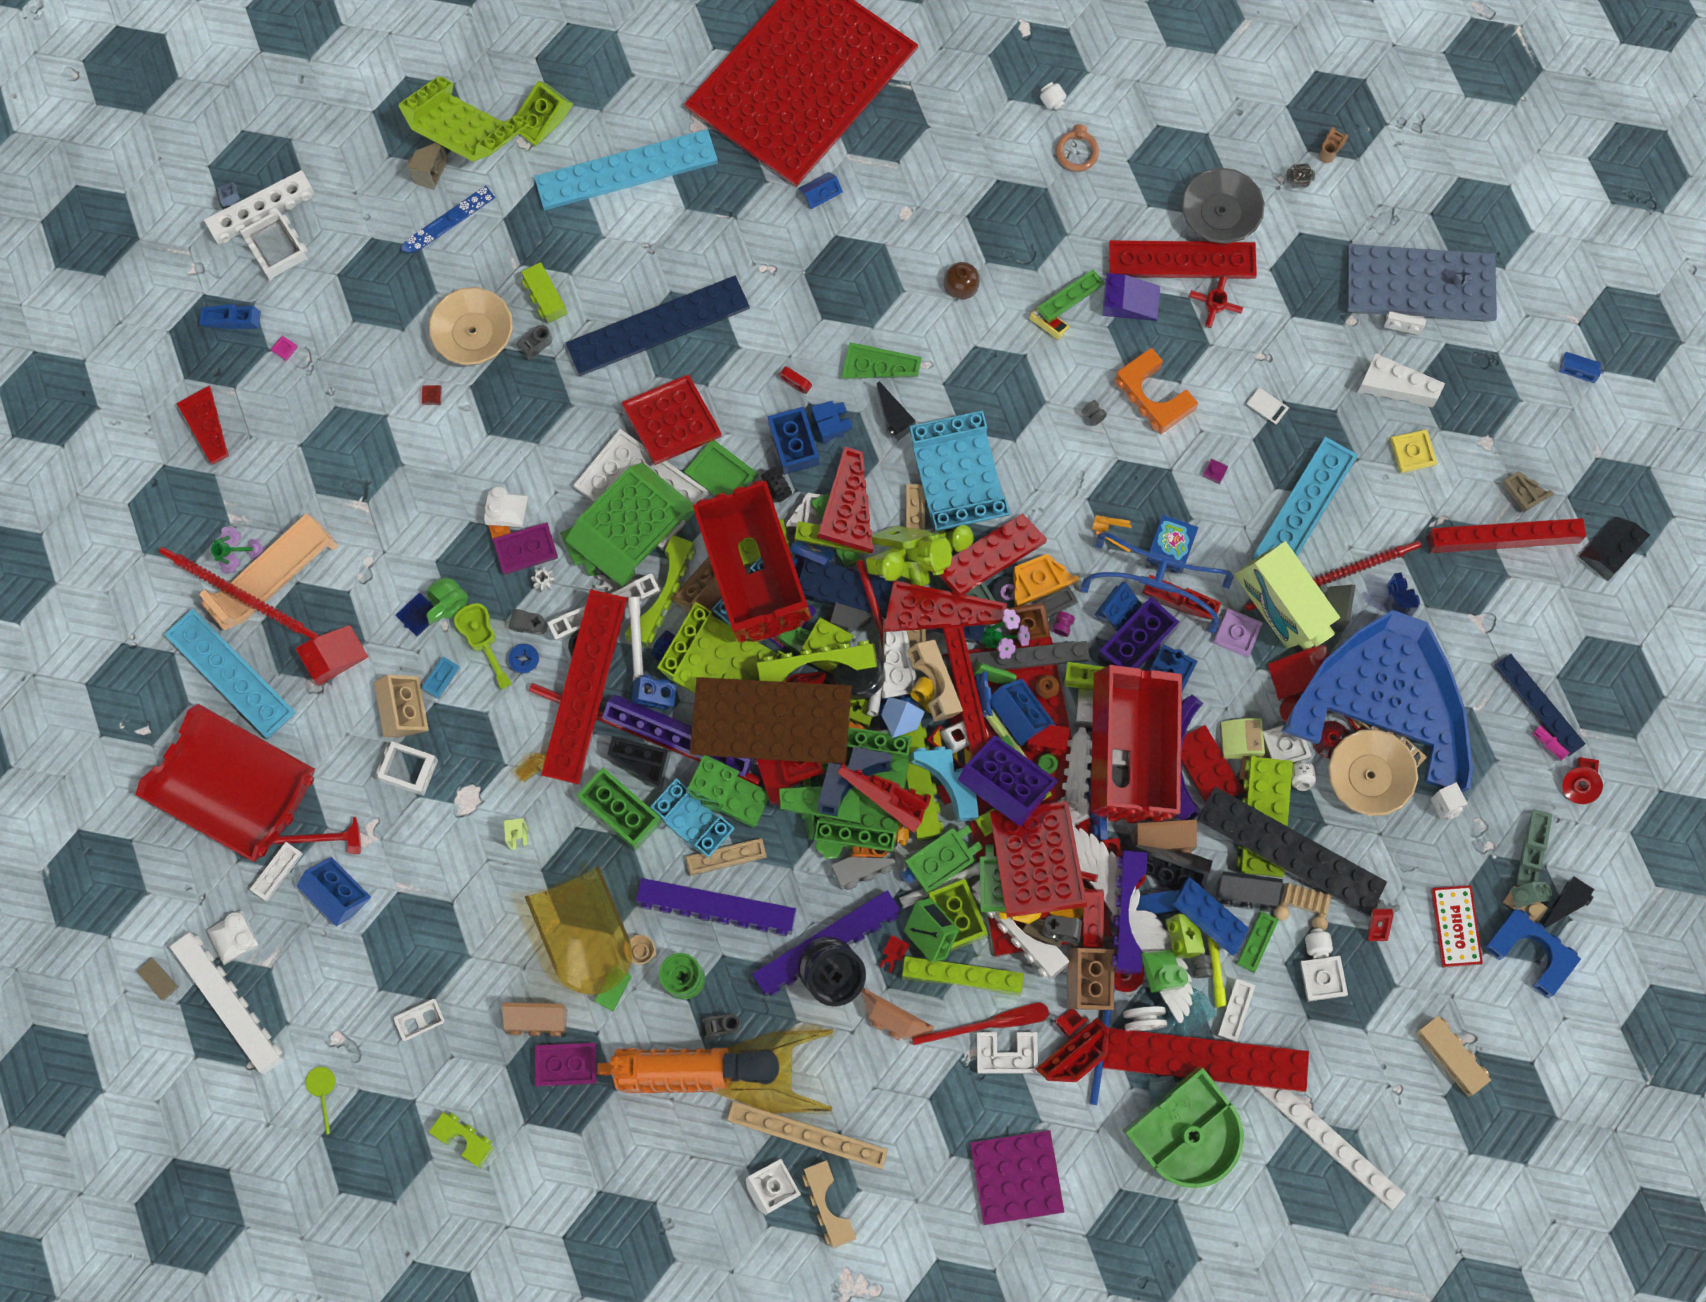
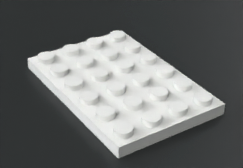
M621 429L618 430L574 484L575 489L595 502L630 466L643 462L693 504H696L701 499H706L709 495L707 489L667 461L654 466L644 446ZM682 520L657 547L664 551L672 535L676 536L686 522Z

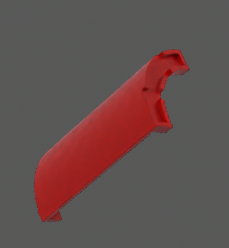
M196 704L186 712L179 730L181 736L177 743L170 745L163 755L165 760L159 767L155 765L139 780L135 795L255 862L259 857L266 855L268 848L274 843L286 825L289 826L292 823L295 811L300 805L307 789L314 782L315 768L206 707Z

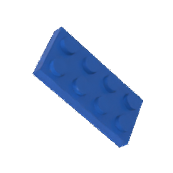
M1190 877L1186 879L1172 905L1234 956L1238 952L1249 928Z

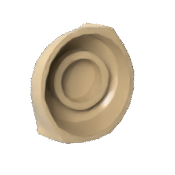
M635 935L625 943L626 956L634 964H645L657 957L653 941L645 935Z

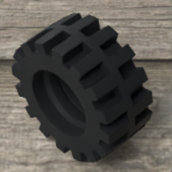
M773 466L761 474L762 480L767 482L771 495L777 502L780 503L792 495L791 488L777 468Z

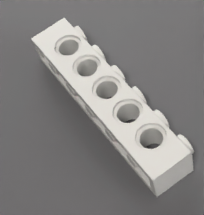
M301 170L206 218L204 221L219 245L228 242L237 235H241L240 230L276 210L282 213L293 209L303 201L310 200L315 196V193Z

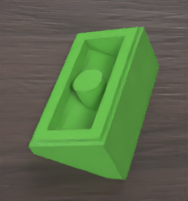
M981 662L976 663L973 671L974 676H977V673L983 674V672H988L987 680L1001 685L1014 682L1017 678L1012 672Z
M612 966L595 999V1003L614 1012L632 976Z

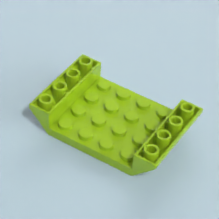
M439 75L399 103V108L411 130L473 162L492 155L530 125V122L516 115L506 122L498 120L490 114L475 108L473 105L465 103L458 97L452 96L454 83Z
M695 602L657 667L672 682L695 694L696 677L760 681L757 662H762L763 657L773 656V659H780L781 654L784 653L781 651L776 653L750 639H746V642L738 643L731 626L710 615L712 611Z

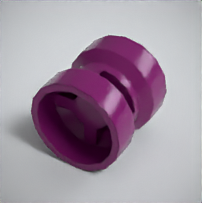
M1059 611L1056 615L1057 621L1051 628L1052 632L1068 637L1071 632L1069 627L1074 624L1076 618L1067 612Z

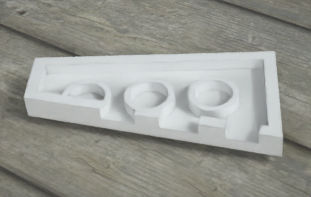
M907 631L883 632L885 681L882 685V699L910 694L917 682L915 669L907 653V650L910 649Z

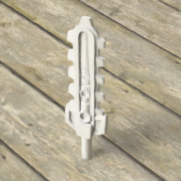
M1082 727L1079 728L1072 740H1068L1067 746L1071 747V753L1066 755V761H1069V768L1064 770V775L1068 776L1067 783H1063L1062 789L1066 790V795L1061 798V801L1058 800V802L1068 801L1072 826L1074 827L1075 824L1079 825L1080 822L1088 819L1090 803H1088L1087 799H1084V794L1089 792L1086 778L1091 777V771L1087 769L1088 764L1092 763V756L1089 755L1090 749H1092V741L1087 734L1086 728Z

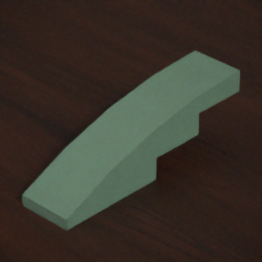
M1536 809L1532 810L1518 867L1516 887L1531 882H1538L1539 872L1542 870L1544 852L1548 845L1553 815L1551 813Z

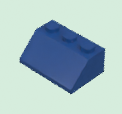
M1023 679L1003 685L992 694V699L990 700L992 709L996 711L1003 724L1009 729L1020 746L1027 744L1030 738L1048 726L1056 725Z
M332 857L307 869L297 884V887L336 927L349 920L371 898Z

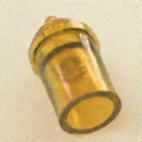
M545 751L543 754H530L522 765L515 770L524 782L543 769L547 752Z

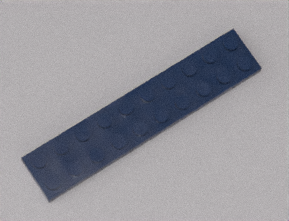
M735 275L565 343L579 376H583L749 310L750 306Z
M805 558L799 578L805 597L834 605L837 602L872 613L859 571L831 563L822 565ZM868 574L882 618H886L894 581H886L883 577ZM985 625L963 626L965 639L980 644ZM942 628L927 629L943 634Z

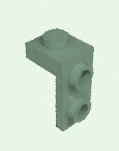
M1531 882L1510 889L1516 908L1537 902L1552 901V891L1546 882Z

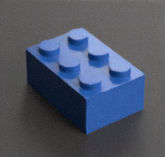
M804 406L767 416L769 429L784 475L820 465L819 454Z

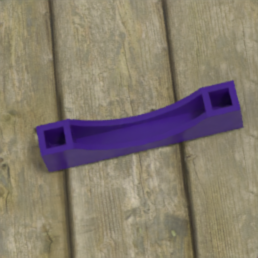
M1123 851L1117 857V868H1120V874L1116 877V888H1119V893L1115 896V907H1118V912L1114 916V927H1117L1116 935H1113V947H1116L1115 954L1112 955L1111 965L1115 967L1114 972L1138 975L1142 971L1141 953L1143 951L1137 944L1131 931L1129 904L1135 886L1147 872V853Z

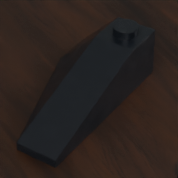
M1134 844L1132 850L1134 852L1147 853L1146 875L1153 876L1159 881L1160 885L1163 887L1167 886L1172 891L1180 890L1184 881L1189 877L1204 889L1213 863L1212 860L1195 854Z

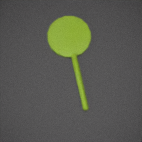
M316 1067L308 1073L305 1085L311 1095L321 1097L326 1134H330L325 1096L333 1091L336 1078L330 1069Z

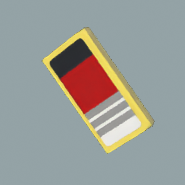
M1038 308L1030 314L1031 321L1057 340L1070 328L1068 324L1058 317L1048 323L1038 312Z

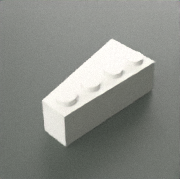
M1375 354L1357 393L1373 394L1375 397L1384 396L1396 401L1404 400L1412 404L1434 407L1445 383L1379 354Z

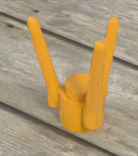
M1096 515L1092 529L1097 530L1096 535L1104 531L1108 532L1110 525L1131 528L1132 525H1130L1129 520ZM1105 537V539L1109 540L1110 542L1124 549L1125 551H1131L1130 549L1117 543L1116 541L1108 537Z

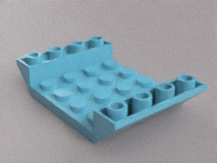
M983 411L909 427L913 452L930 519L936 531L1010 516L1007 500L1002 494L988 441L987 424Z

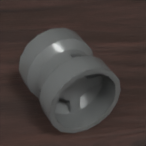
M1096 400L1089 402L1081 411L1085 417L1090 418V423L1093 426L1098 425L1107 416L1106 411L1100 409L1099 403Z
M1200 955L1191 958L1192 964L1196 968L1193 970V978L1213 976V970L1209 968L1212 962L1210 955Z

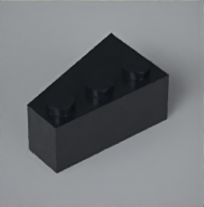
M612 736L607 755L662 789L671 751Z

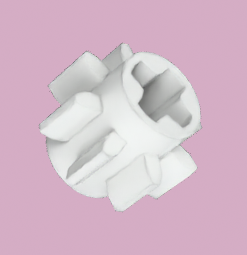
M545 567L540 571L535 570L536 575L531 577L532 581L536 582L533 585L534 588L540 587L542 592L548 588L551 590V584L556 582L555 578L552 577V570L547 572Z

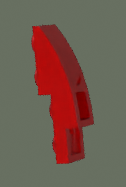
M1149 575L1148 578L1155 579V576ZM1144 585L1142 594L1156 599L1159 604L1190 615L1213 620L1212 615L1206 609L1191 599L1175 592L1171 593ZM1174 585L1175 588L1188 592L1202 600L1218 614L1221 602L1192 589H1183Z

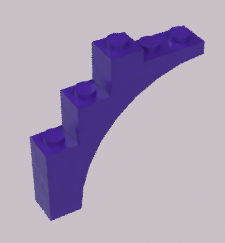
M1193 694L1182 701L1181 753L1187 728L1196 712L1203 705V702ZM1181 765L1180 814L1176 815V817L1180 821L1194 820L1201 813V810L1192 800L1186 788Z

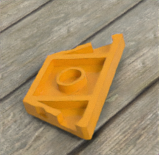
M1048 554L1015 566L1013 569L1015 607L1025 605L1067 586L1076 584L1080 579L1077 575L1073 576L1065 570L1066 567L1057 563Z

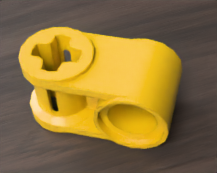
M920 677L910 695L927 712L931 713L928 703L933 698L934 687L929 678Z

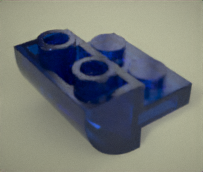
M1402 572L1394 573L1386 585L1389 597L1384 603V607L1387 612L1395 610L1412 617L1420 605L1419 596L1415 594L1414 589L1406 590L1408 584L1406 578H1403Z

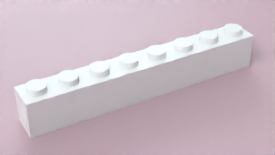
M188 932L170 946L171 950L259 1073L265 1075L284 1060L281 1056L282 1050L277 1044L273 1045L269 1040L271 1038L270 1033L265 1028L261 1029L258 1024L260 1022L259 1018L254 1012L250 1013L247 1007L249 1005L242 996L239 998L235 993L238 990L232 981L228 982L225 979L226 972L220 965H215L213 954L209 950L205 951L202 947L204 944L202 939L198 935L194 936Z

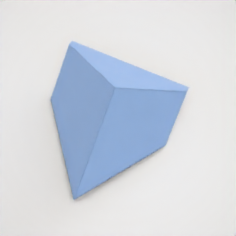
M888 697L881 715L892 738L917 730L925 711L907 701Z

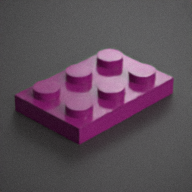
M547 522L493 538L504 575L558 559Z
M596 1043L535 1045L536 1087L597 1084Z

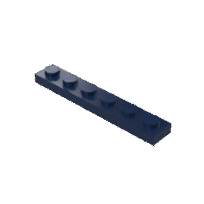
M1509 654L1494 666L1551 736L1556 737L1557 741L1570 752L1568 754L1569 757L1586 744L1512 654Z

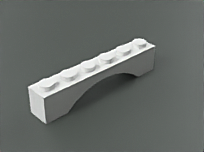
M650 573L611 594L627 598L640 596L641 602L662 592L655 575ZM585 606L547 622L555 640H561L580 629Z
M980 881L972 886L971 892L973 893L974 900L979 904L981 903ZM998 911L986 912L991 919L994 917L998 921L997 925L1003 933L1007 932L1012 937V943L1017 948L1021 947L1023 949L1026 959L1030 963L1034 962L1039 967L1037 970L1044 978L1048 977L1051 981L1068 966V958L1057 946L1042 943L1028 936L1016 925L1011 917L1003 920L999 917Z

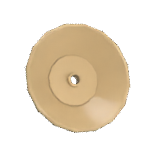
M479 287L460 288L447 294L434 307L429 319V337L436 351L448 361L462 365L482 364L496 357L507 346L513 331L512 314L506 302L494 292Z
M1378 729L1359 730L1344 737L1333 750L1328 765L1330 784L1338 799L1351 810L1367 816L1388 815L1403 808L1414 795L1418 781L1416 760L1408 746L1395 735ZM1372 773L1374 778H1369L1367 774Z

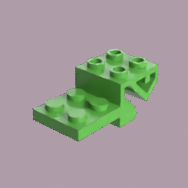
M703 755L686 791L694 799L703 800L702 804L704 807L716 813L720 811L755 828L769 799L767 791L738 777V770Z

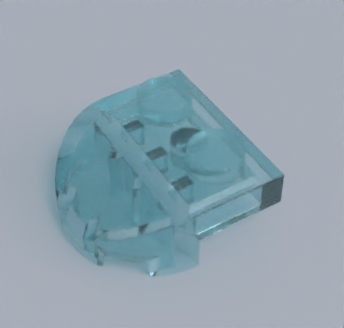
M1191 987L1193 994L1190 995L1192 999V1005L1189 1006L1190 1012L1187 1017L1183 1014L1184 1019L1182 1023L1177 1022L1169 1007H1167L1169 1017L1174 1020L1183 1036H1186L1217 1015L1207 996Z

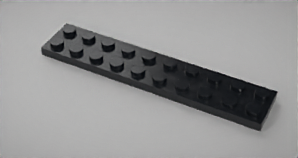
M1213 787L1197 819V823L1318 890L1330 894L1333 898L1367 917H1371L1372 909H1375L1387 884V881L1217 787Z

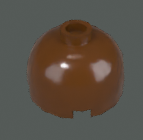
M957 262L948 267L944 275L943 285L949 296L965 300L977 293L980 276L973 265L967 262Z

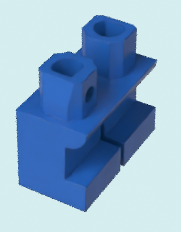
M832 400L811 406V414L823 444L829 443L831 439L836 437H844V432L852 429L850 418L839 419L840 415L847 413L844 402L834 404Z

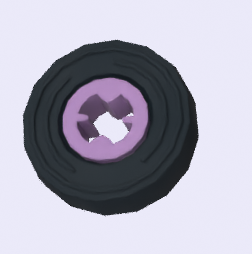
M1011 576L997 580L992 589L994 600L1007 603L1006 609L1015 607L1014 581ZM1006 590L1013 591L1012 597L1004 595Z

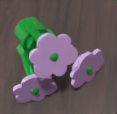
M235 527L222 528L220 539L214 540V544L211 547L212 555L216 561H220L219 565L225 574L229 572L234 573L236 568L240 566V560L237 559L236 554L230 555L231 551H248L250 558L255 560L264 550L259 539H250L248 547H231L232 545L237 546L238 540L241 539V534L236 532Z
M1005 609L1003 611V621L992 627H986L982 636V642L986 648L997 649L1001 659H1009L1011 654L1015 652V645H1013L1012 639H1018L1022 646H1028L1030 640L1028 627L1024 625L1020 626V631L1015 635L1002 636L1000 632L995 630L1005 624L1010 630L1019 627L1020 617L1016 615L1014 610Z

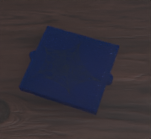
M419 592L395 616L404 624L406 629L408 628L418 637L430 626L426 615L434 606L431 601H428Z

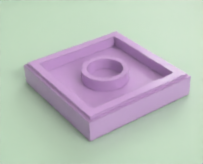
M1227 608L1213 644L1248 658L1263 622Z

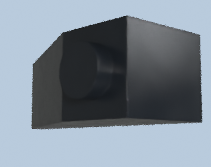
M879 381L877 382V394L887 428L886 431L892 438L895 437L899 441L910 432V426L916 425V420Z
M1573 876L1564 886L1541 925L1547 928L1583 906H1588L1594 898L1591 894L1595 889Z

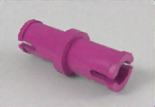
M1542 725L1532 733L1545 745L1544 748L1546 750L1549 749L1560 761L1570 753Z

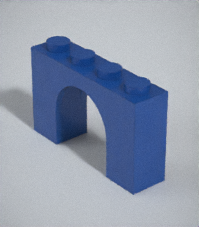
M1516 908L1508 915L1484 949L1498 960H1501L1519 939L1528 938L1540 943L1547 954V965L1532 986L1549 999L1555 995L1581 958L1577 956L1578 953L1574 949L1564 946L1557 936L1546 932L1543 925L1529 919V915L1525 911Z

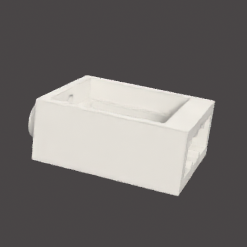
M392 741L390 746H387L385 749L383 764L378 766L377 778L386 784L424 796L438 759L434 755ZM396 750L425 760L415 785L387 775Z

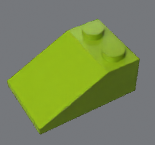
M537 81L516 116H520L530 122V125L519 134L535 146H538L564 120L573 103L550 85Z

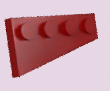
M209 385L176 404L210 463L214 465L227 458L229 454L213 392Z

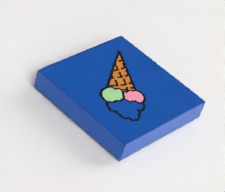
M795 542L790 550L822 565L830 562L836 553L822 546Z

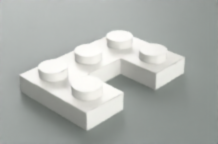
M977 1032V1074H1038L1035 1069L1038 1067L1037 1032H1017V1052L997 1053V1032Z

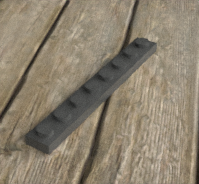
M1087 641L1017 648L1009 659H1001L999 651L969 654L973 671L977 662L1003 670H1015L1067 664L1068 662H1087L1090 659ZM949 656L942 657L949 676H953Z

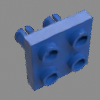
M1163 644L1150 670L1182 674L1183 692L1198 661L1185 655L1184 651L1180 649L1175 650Z

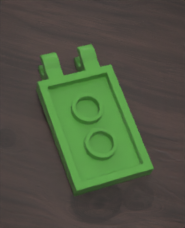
M968 825L958 832L954 828L950 829L904 861L926 894L976 861L972 855L983 849V846L979 841L970 847L967 846L963 838L972 832Z
M986 844V856L980 857L981 912L1005 911L997 856H994L993 844Z

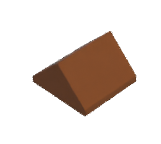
M1044 603L1007 608L1014 610L1016 615L1020 617L1019 627L1011 629V635L1018 634L1020 626L1024 625L1028 627L1030 640L1050 637L1047 608ZM1012 639L1013 642L1019 641L1018 639Z

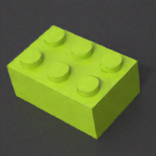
M966 879L928 893V899L932 898L960 929L950 952L987 938V929Z

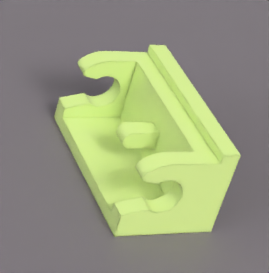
M524 818L504 820L505 842L510 850L516 849L517 839L523 838V845L526 846L528 843L527 831H529V827Z

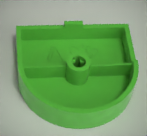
M1199 1066L1122 1130L1156 1173L1176 1185L1188 1188L1206 1187L1226 1177L1237 1164L1244 1143V1130L1239 1113L1207 1072ZM1191 1131L1194 1132L1192 1139L1188 1138Z

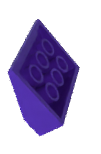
M996 735L964 766L958 778L960 783L1020 827L1030 818L1058 782V780Z

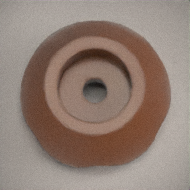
M1043 675L1036 681L1035 691L1042 698L1049 699L1058 694L1059 682L1051 675Z

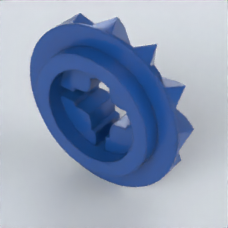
M519 644L509 653V665L514 671L521 674L530 673L533 669H536L539 662V654L532 645ZM526 652V657L530 660L525 661V664L522 665L521 660L518 659L523 658Z

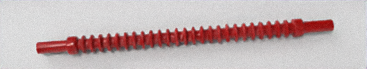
M1418 540L1405 546L1398 545L1394 547V550L1390 548L1389 551L1385 550L1384 553L1375 554V557L1370 556V559L1366 557L1365 560L1361 559L1360 562L1355 561V564L1350 563V566L1345 565V568L1340 567V570L1336 568L1335 572L1331 570L1330 573L1326 572L1325 575L1320 574V577L1315 576L1313 580L1318 587H1321V584L1326 585V582L1331 583V580L1336 581L1337 578L1339 580L1341 577L1346 578V575L1351 576V573L1356 574V571L1361 572V569L1366 570V567L1370 569L1371 566L1375 567L1376 564L1381 565V562L1386 563V560L1391 561V558L1403 557L1405 553L1421 548V542ZM1253 602L1244 604L1246 611L1257 608Z
M165 547L160 548L159 553L174 561V564L178 567L186 568L187 572L190 571L191 574L199 576L204 581H208L209 584L216 586L217 589L221 588V591H225L226 594L230 593V596H234L235 599L239 598L240 602L248 603L249 607L252 606L258 612L261 611L267 617L270 616L276 622L279 621V624H283L284 627L288 626V629H292L293 632L301 633L313 640L319 636L317 633L304 627L302 622L292 619L291 616L287 617L286 613L278 612L277 608L269 607L268 603L260 602V599H256L255 596L251 597L250 593L247 594L241 588L238 589V586H234L232 583L229 584V581L216 576L215 573L212 574L206 568L198 567L197 563L194 564L193 561L185 558V556L177 555Z

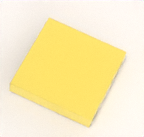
M1427 429L1390 438L1400 473L1433 467L1438 464Z

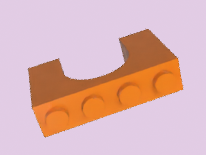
M1150 348L1116 373L1115 383L1127 393L1129 401L1137 405L1140 414L1143 417H1147L1151 427L1155 431L1158 430L1160 434H1163L1194 412L1198 402L1187 389L1172 400L1164 403L1154 402L1146 397L1142 390V383L1160 370L1163 364V360Z

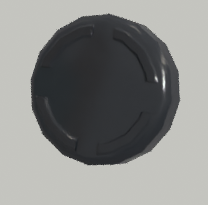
M877 655L878 666L856 670L849 665L839 662L837 667L832 670V680L834 685L852 686V700L866 699L874 695L882 687L885 681L884 665Z

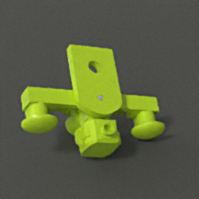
M960 525L933 533L928 530L893 526L872 534V544L894 548L867 558L868 573L883 575L886 581H894L902 576L910 579L911 584L927 585L930 583L929 571L933 575H940L944 573L945 568L950 567L952 547L959 553L973 544V532L967 525Z

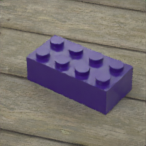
M1150 597L1100 649L1098 658L1107 666L1115 665L1139 669L1172 635L1180 622Z

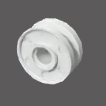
M1142 1007L1124 1011V1018L1133 1019V1022L1125 1024V1031H1149L1167 1027L1166 1020L1157 1019V1016L1166 1013L1165 1007Z

